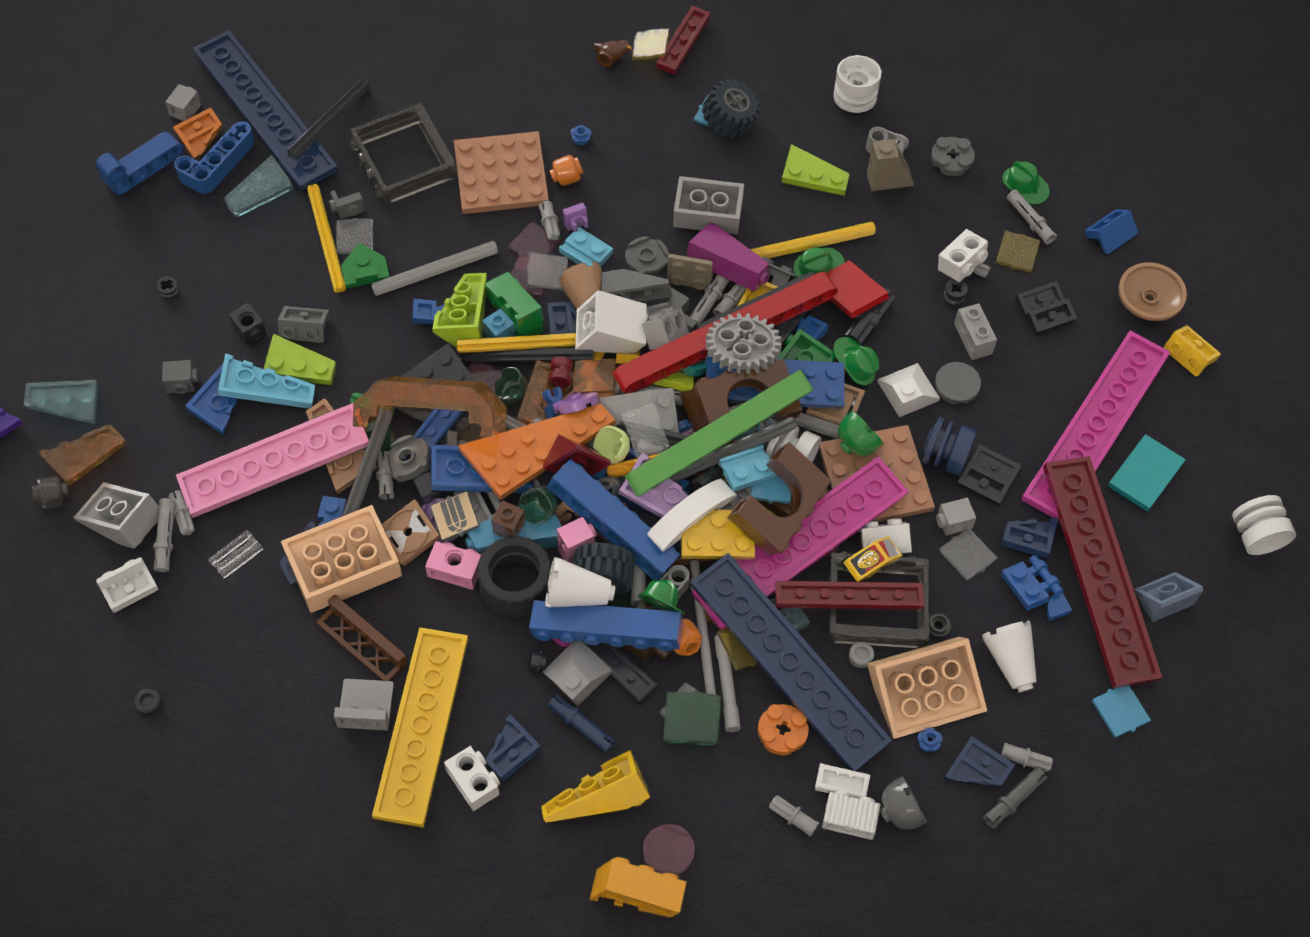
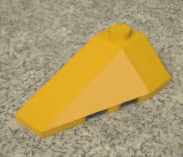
M631 750L601 765L602 771L593 777L589 775L581 779L582 782L574 790L566 789L542 805L544 821L552 822L624 810L644 803L650 796Z

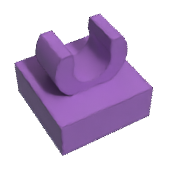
M583 203L563 209L564 224L568 231L573 230L576 232L578 231L577 227L583 225L585 228L588 227L586 207Z

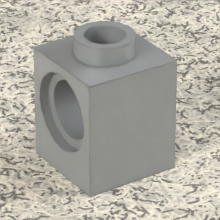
M180 84L165 102L169 115L182 121L193 117L201 106L198 92L191 87H185Z
M967 497L941 504L936 520L938 526L943 528L945 535H950L972 529L976 516Z

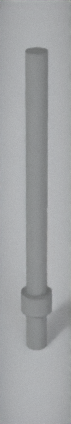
M698 560L690 562L692 577L689 580L690 583L701 574ZM694 598L697 626L702 635L700 650L706 698L713 700L716 699L706 611Z

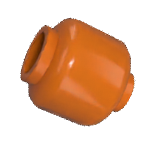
M567 155L553 161V169L550 170L554 182L559 181L560 185L567 186L581 179L583 169L577 157L574 158L572 155Z
M683 619L680 649H674V651L679 655L689 656L699 650L702 635L691 620Z

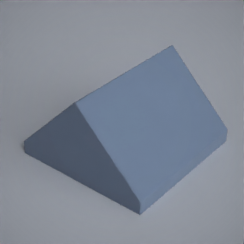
M1174 572L1134 589V592L1151 621L1155 622L1194 605L1203 592V586Z

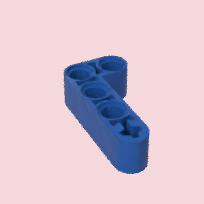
M247 122L235 123L200 162L189 156L177 158L174 162V167L179 181L202 194L213 191L253 147L255 141L250 124Z
M163 132L119 161L111 153L102 154L96 161V167L102 181L116 195H121L181 156L184 149L169 132Z

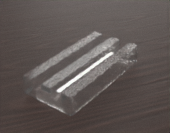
M246 530L208 560L225 579L262 551L263 548ZM246 540H249V542H247V543H246L245 545H243L241 548L236 549L238 546H240V545H241L242 543H244ZM231 553L229 557H227L221 563H218L221 559H223L225 556Z

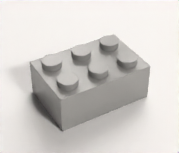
M679 176L673 227L703 230L712 222L728 234L738 235L744 184Z

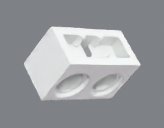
M966 229L939 254L938 270L960 282L965 276H969L979 263H983L988 256V241Z
M471 746L444 762L447 773L473 811L499 795L498 785H500L497 776L493 771L488 773L484 767L486 765L484 757L479 751L475 753ZM466 763L474 765L469 771L461 770V767ZM480 783L487 785L484 791H476L474 788Z

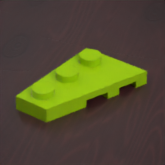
M791 144L782 176V183L845 195L849 173Z
M273 334L263 370L269 368L283 377L288 375L309 383L332 385L336 362Z

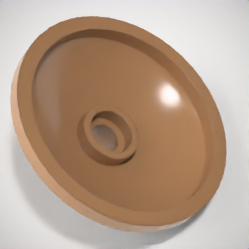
M1140 263L1130 267L1122 275L1118 287L1119 296L1124 306L1134 315L1151 321H1161L1174 317L1183 308L1187 297L1186 287L1180 276L1172 269L1157 263Z

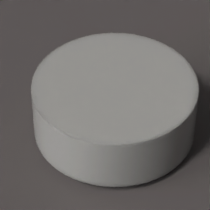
M857 642L850 648L849 661L855 667L865 668L868 667L867 663L873 661L874 651L869 644Z

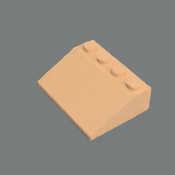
M372 505L281 541L310 613L329 606L328 600L334 595L344 600L402 576L399 560Z
M956 637L867 663L874 691L893 739L987 711L970 642L967 638Z

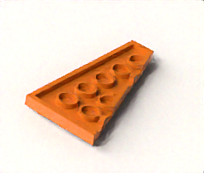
M600 403L584 408L581 411L563 414L458 445V448L498 498L502 500L547 470L543 468V464L558 434L585 445L596 437L600 429L607 425H615V419Z

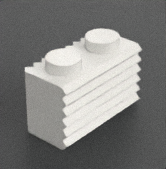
M843 791L830 792L822 828L873 840L880 804L875 803V800L869 797H860L858 799L850 797L848 793Z

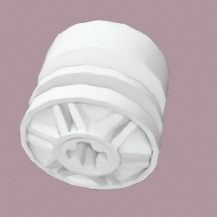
M850 56L843 59L838 65L833 98L841 109L860 113L868 111L876 104L881 69L873 59L866 56Z
M797 426L795 430L770 440L765 454H768L771 459L779 447L790 442L808 460L813 462L820 446L821 437L805 431L800 438H797L799 427Z
M1276 495L1258 497L1242 504L1233 512V520L1237 524L1238 531L1243 533L1241 538L1248 554L1261 555L1270 553L1288 545L1295 539L1296 532L1290 519L1285 517L1286 510L1282 507L1283 504L1280 497Z

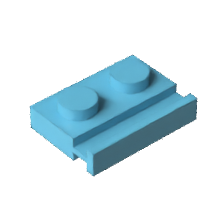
M577 227L578 231H574L565 240V243L562 246L560 245L559 253L577 264L586 263V266H593L592 262H597L601 267L613 254V248L582 228Z
M763 445L719 460L718 464L722 467L723 474L734 492L776 478L777 474L766 465L770 458L768 454H765Z

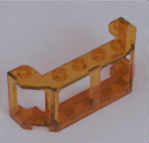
M392 376L377 380L363 396L353 403V427H367V423L376 422L381 409L388 410L393 414V406L469 411V423H478L482 428L480 436L493 437L506 431L507 407L485 382Z

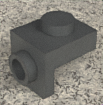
M335 190L330 192L332 200H329V205L333 213L337 212L340 220L365 212L360 192L338 199Z

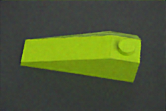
M487 273L464 274L455 286L454 294L451 298L445 300V306L442 311L438 310L435 314L433 333L456 348L458 340L482 339L484 336L482 320L485 319V283H487Z

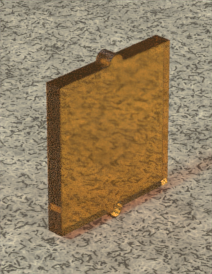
M615 359L575 361V372L572 375L574 381L573 394L591 392L614 393V377L612 374L615 370Z

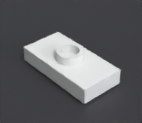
M820 763L815 790L825 793L843 791L848 793L850 797L860 799V797H866L870 775Z

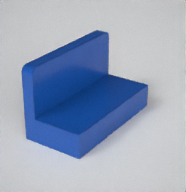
M1116 209L1087 228L1085 233L1087 238L1099 239L1103 252L1109 254L1137 235L1138 230L1130 210Z

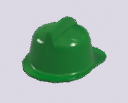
M1015 161L1013 166L1004 172L1002 178L1004 185L1011 191L1018 190L1029 204H1041L1049 197V186L1039 176L1037 168L1032 163Z
M813 247L806 250L796 259L793 269L798 278L811 271L814 274L820 272L827 273L845 262L843 256L834 249Z
M849 337L837 339L834 343L833 351L838 362L844 363V369L854 382L864 386L870 384L874 380L875 372L879 370V359L875 351L870 347L861 346Z
M671 580L651 581L644 593L638 594V598L641 601H646L650 606L662 610L681 612V614L685 615L683 611L677 608L679 591Z

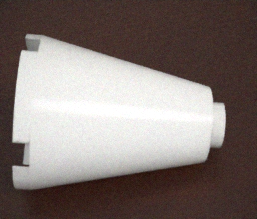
M554 557L547 585L549 594L546 593L545 607L607 605L608 600L612 601L614 598L615 586L611 585V580Z
M1030 621L1026 623L1017 622L997 628V634L990 635V632L983 634V641L1012 689H1018L1019 693L1033 689L1032 684L1037 681Z

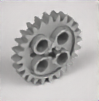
M737 313V318L728 314V320L720 317V323L713 322V327H709L708 334H706L708 357H713V363L720 362V368L728 366V372L734 368L737 369V374H740L742 370L750 374V369L759 373V367L767 370L768 364L774 365V360L778 359L779 353H781L782 344L781 336H778L779 330H773L774 324L767 325V319L759 321L758 315L750 318L749 313L745 317Z

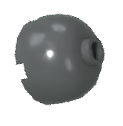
M903 776L886 786L881 798L884 807L880 808V811L887 823L892 821L897 828L902 830H912L928 823Z

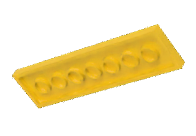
M419 627L372 814L373 819L424 828L467 648L468 635Z

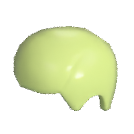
M607 425L600 429L596 435L593 447L598 453L610 459L611 464H617L624 460L630 451V441L628 435L623 430Z

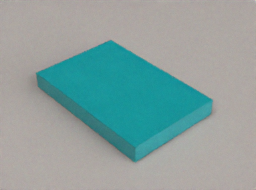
M1145 434L1111 479L1108 487L1148 512L1183 465L1185 459Z

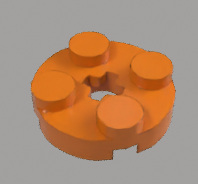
M784 704L771 705L759 720V739L763 742L764 747L773 754L789 755L791 752L801 749L807 740L809 731L807 718L793 706ZM786 725L790 732H785L784 735L779 734L780 730L776 727Z

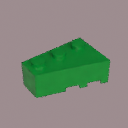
M509 272L485 283L486 296L496 311L501 309L514 323L515 337L534 336L543 332L544 318L541 306Z

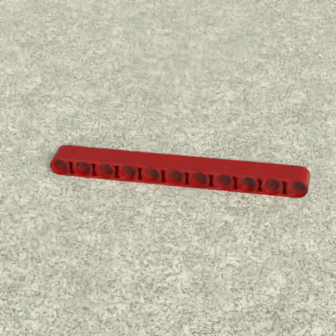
M820 272L744 307L731 315L734 318H737V313H740L742 317L749 313L750 318L758 315L759 321L767 319V325L774 324L776 326L831 300L837 294L838 289L826 272ZM713 322L617 367L612 375L623 393H634L706 359L708 355V350H706V334H708L709 327H713Z

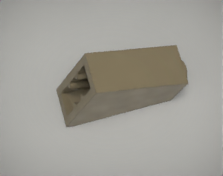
M895 140L873 142L867 170L871 191L913 186L914 182L909 166Z

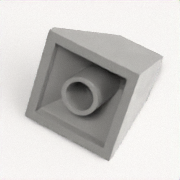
M583 641L571 643L543 671L577 707L613 672Z

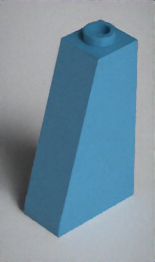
M544 495L518 506L525 513V525L518 536L532 539L534 542L539 543L543 549L557 547V529L562 526L547 497ZM492 518L480 522L479 528L467 532L468 538H465V543L468 549H473L482 555L489 545H492L498 539H503V537L493 533Z

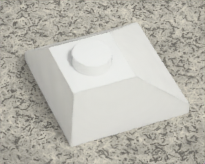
M918 363L882 377L877 381L899 417L940 400Z

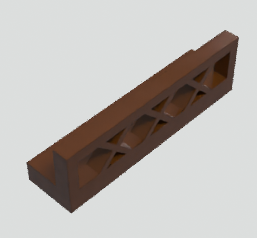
M336 595L328 600L330 609L316 621V624L380 680L391 681L408 664L406 655ZM334 614L341 619V627L330 628L325 623ZM344 632H356L358 634V642L347 643L344 640ZM362 647H373L376 649V657L365 658L362 655ZM379 662H391L395 667L385 675L379 670Z

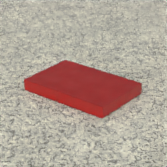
M850 260L826 273L838 289L837 294L831 301L851 318L860 315L889 298L888 292Z

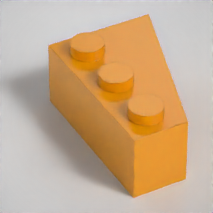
M615 857L597 869L590 900L598 901L599 897L615 900L614 905L622 907L624 902L639 907V911L673 917L680 913L686 882L679 880V877L675 874H660L654 872V868L650 866L639 865L638 867L630 864V861L625 858Z

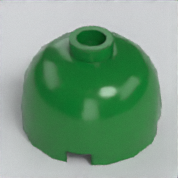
M854 411L847 414L839 424L838 436L842 441L839 446L848 455L854 453L859 457H866L876 452L884 442Z

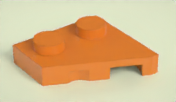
M209 108L173 126V129L191 157L198 161L222 129V123L213 110Z

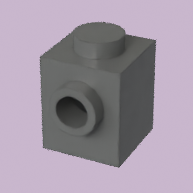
M191 360L163 362L162 382L166 392L184 394L195 391V382H199V373L197 368L194 369Z

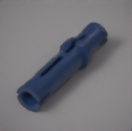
M559 694L555 695L556 699L553 698L548 707L565 720V724H571L607 754L609 749L611 750L615 745L616 740L581 714V710L578 707L570 705Z

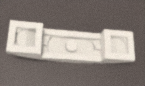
M722 479L715 480L698 489L672 508L652 527L647 536L664 552L682 538V533L714 509L720 510L735 499L737 494Z

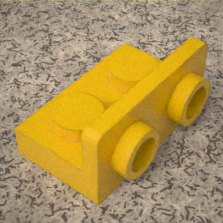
M1188 325L1175 331L1163 347L1170 351V355L1194 376H1199L1206 366L1215 362L1221 355L1219 351Z

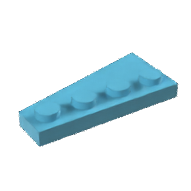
M225 353L218 396L309 409L312 407L315 391L314 384L288 375L285 377L280 376L274 370L269 368L263 370L253 366L252 362L246 360L241 362L233 359L232 355Z

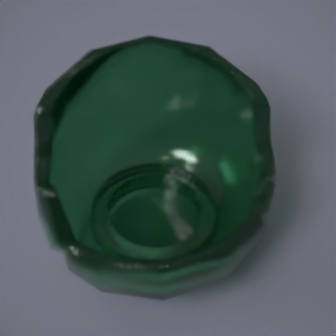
M511 366L501 370L502 377L500 380L494 381V394L500 402L514 404L525 395L528 388L527 380L518 368Z
M537 486L520 496L519 508L524 510L527 522L539 525L548 521L556 514L557 502L554 494L548 488Z

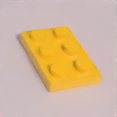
M713 510L682 533L681 558L721 559L729 553L733 559L754 560L755 543L727 518L732 510Z

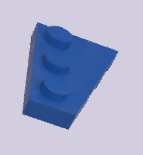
M222 364L185 407L187 411L223 435L238 398L218 396Z

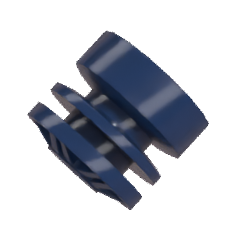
M939 416L927 437L922 463L928 464L932 455H934L936 459L933 467L937 468L942 459L947 460L946 471L961 476L977 430L962 425L957 434L953 433V421H950L947 430H944L942 427L945 418Z

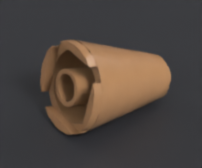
M592 262L593 266H586V263L572 266L562 272V278L558 277L559 284L576 310L598 290L602 291V268L597 262Z

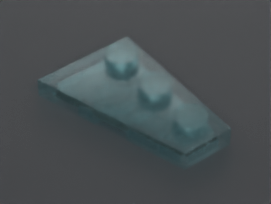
M271 155L224 199L231 212L237 218L293 190V185Z
M96 380L26 383L24 404L29 409L95 424L98 383Z

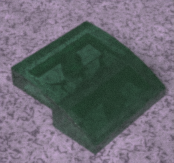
M667 692L663 740L666 743L691 742L694 746L718 745L721 696L697 692Z

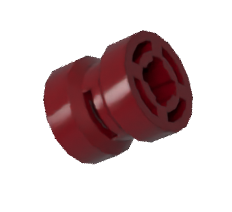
M567 357L552 358L550 361L552 372L548 378L549 384L560 388L569 387L572 380L570 372L573 370V361Z

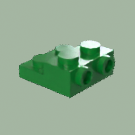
M799 329L795 335L791 333L784 343L786 348L779 353L778 358L833 362L835 355L831 349Z

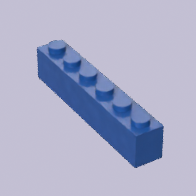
M570 459L552 477L547 488L580 517H583L588 524L591 523L594 529L611 544L630 551L635 557V565L654 581H658L680 556V553L676 551L673 545L662 552L647 536L652 527L647 526L635 512L625 507L617 496L610 494L598 480L588 475L581 465Z
M534 600L529 629L533 637L541 641L560 639V641L565 643L584 641L589 645L608 643L614 647L633 645L638 649L657 647L662 651H672L673 649H680L683 619L681 612L599 605L550 608L545 607V601Z

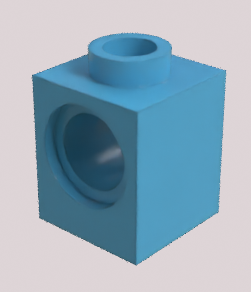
M501 309L482 320L484 336L486 338L515 337L514 323Z

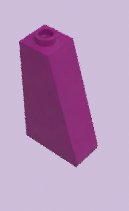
M710 222L689 241L686 257L712 261L713 273L752 291H756L761 285L764 286L769 279V273H767L769 263L716 224Z

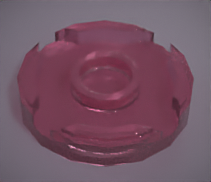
M664 824L651 830L645 838L643 846L644 859L648 866L654 868V872L680 875L693 862L694 842L687 830L682 827Z

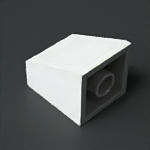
M598 290L577 309L575 350L635 354L647 343L642 323L648 321L646 304Z

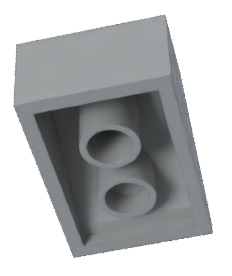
M673 388L599 398V404L601 403L615 419L613 427H616L619 421H625L679 433ZM628 436L630 442L641 440L640 438Z
M103 482L75 515L74 519L119 545L135 549L143 541V538L150 529L157 524L159 506L149 494Z

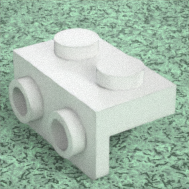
M901 518L888 519V524L878 525V521H871L858 531L861 533L862 549L876 540L889 536L900 553L912 552L909 523L902 522Z
M141 557L126 562L124 566L114 571L104 573L96 580L113 613L159 590Z

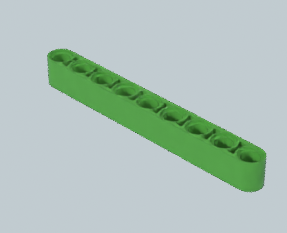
M799 370L625 475V478L636 496L639 497L795 403L814 389L802 370Z

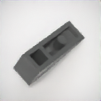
M626 269L601 272L603 292L637 302L673 297L668 279Z

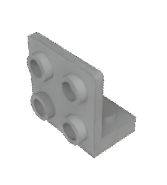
M344 679L340 708L335 707L334 712L337 727L388 730L394 689L393 682Z

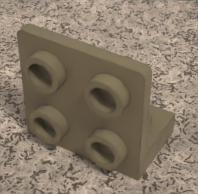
M669 254L667 279L669 283L676 286H689L698 290L706 289L713 281V262Z

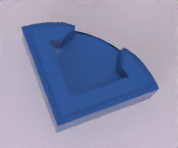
M1063 593L1059 596H1055V594L1051 596L1046 610L1048 621L1071 613L1072 609Z

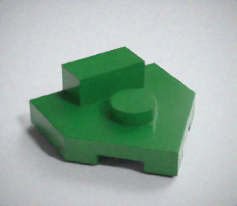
M359 242L341 265L346 289L389 278L385 257Z

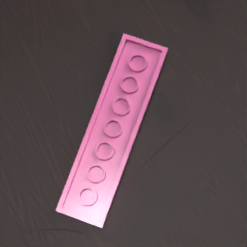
M352 403L179 473L176 477L186 505L189 507L188 511L191 517L194 518L367 447L369 440L356 408Z

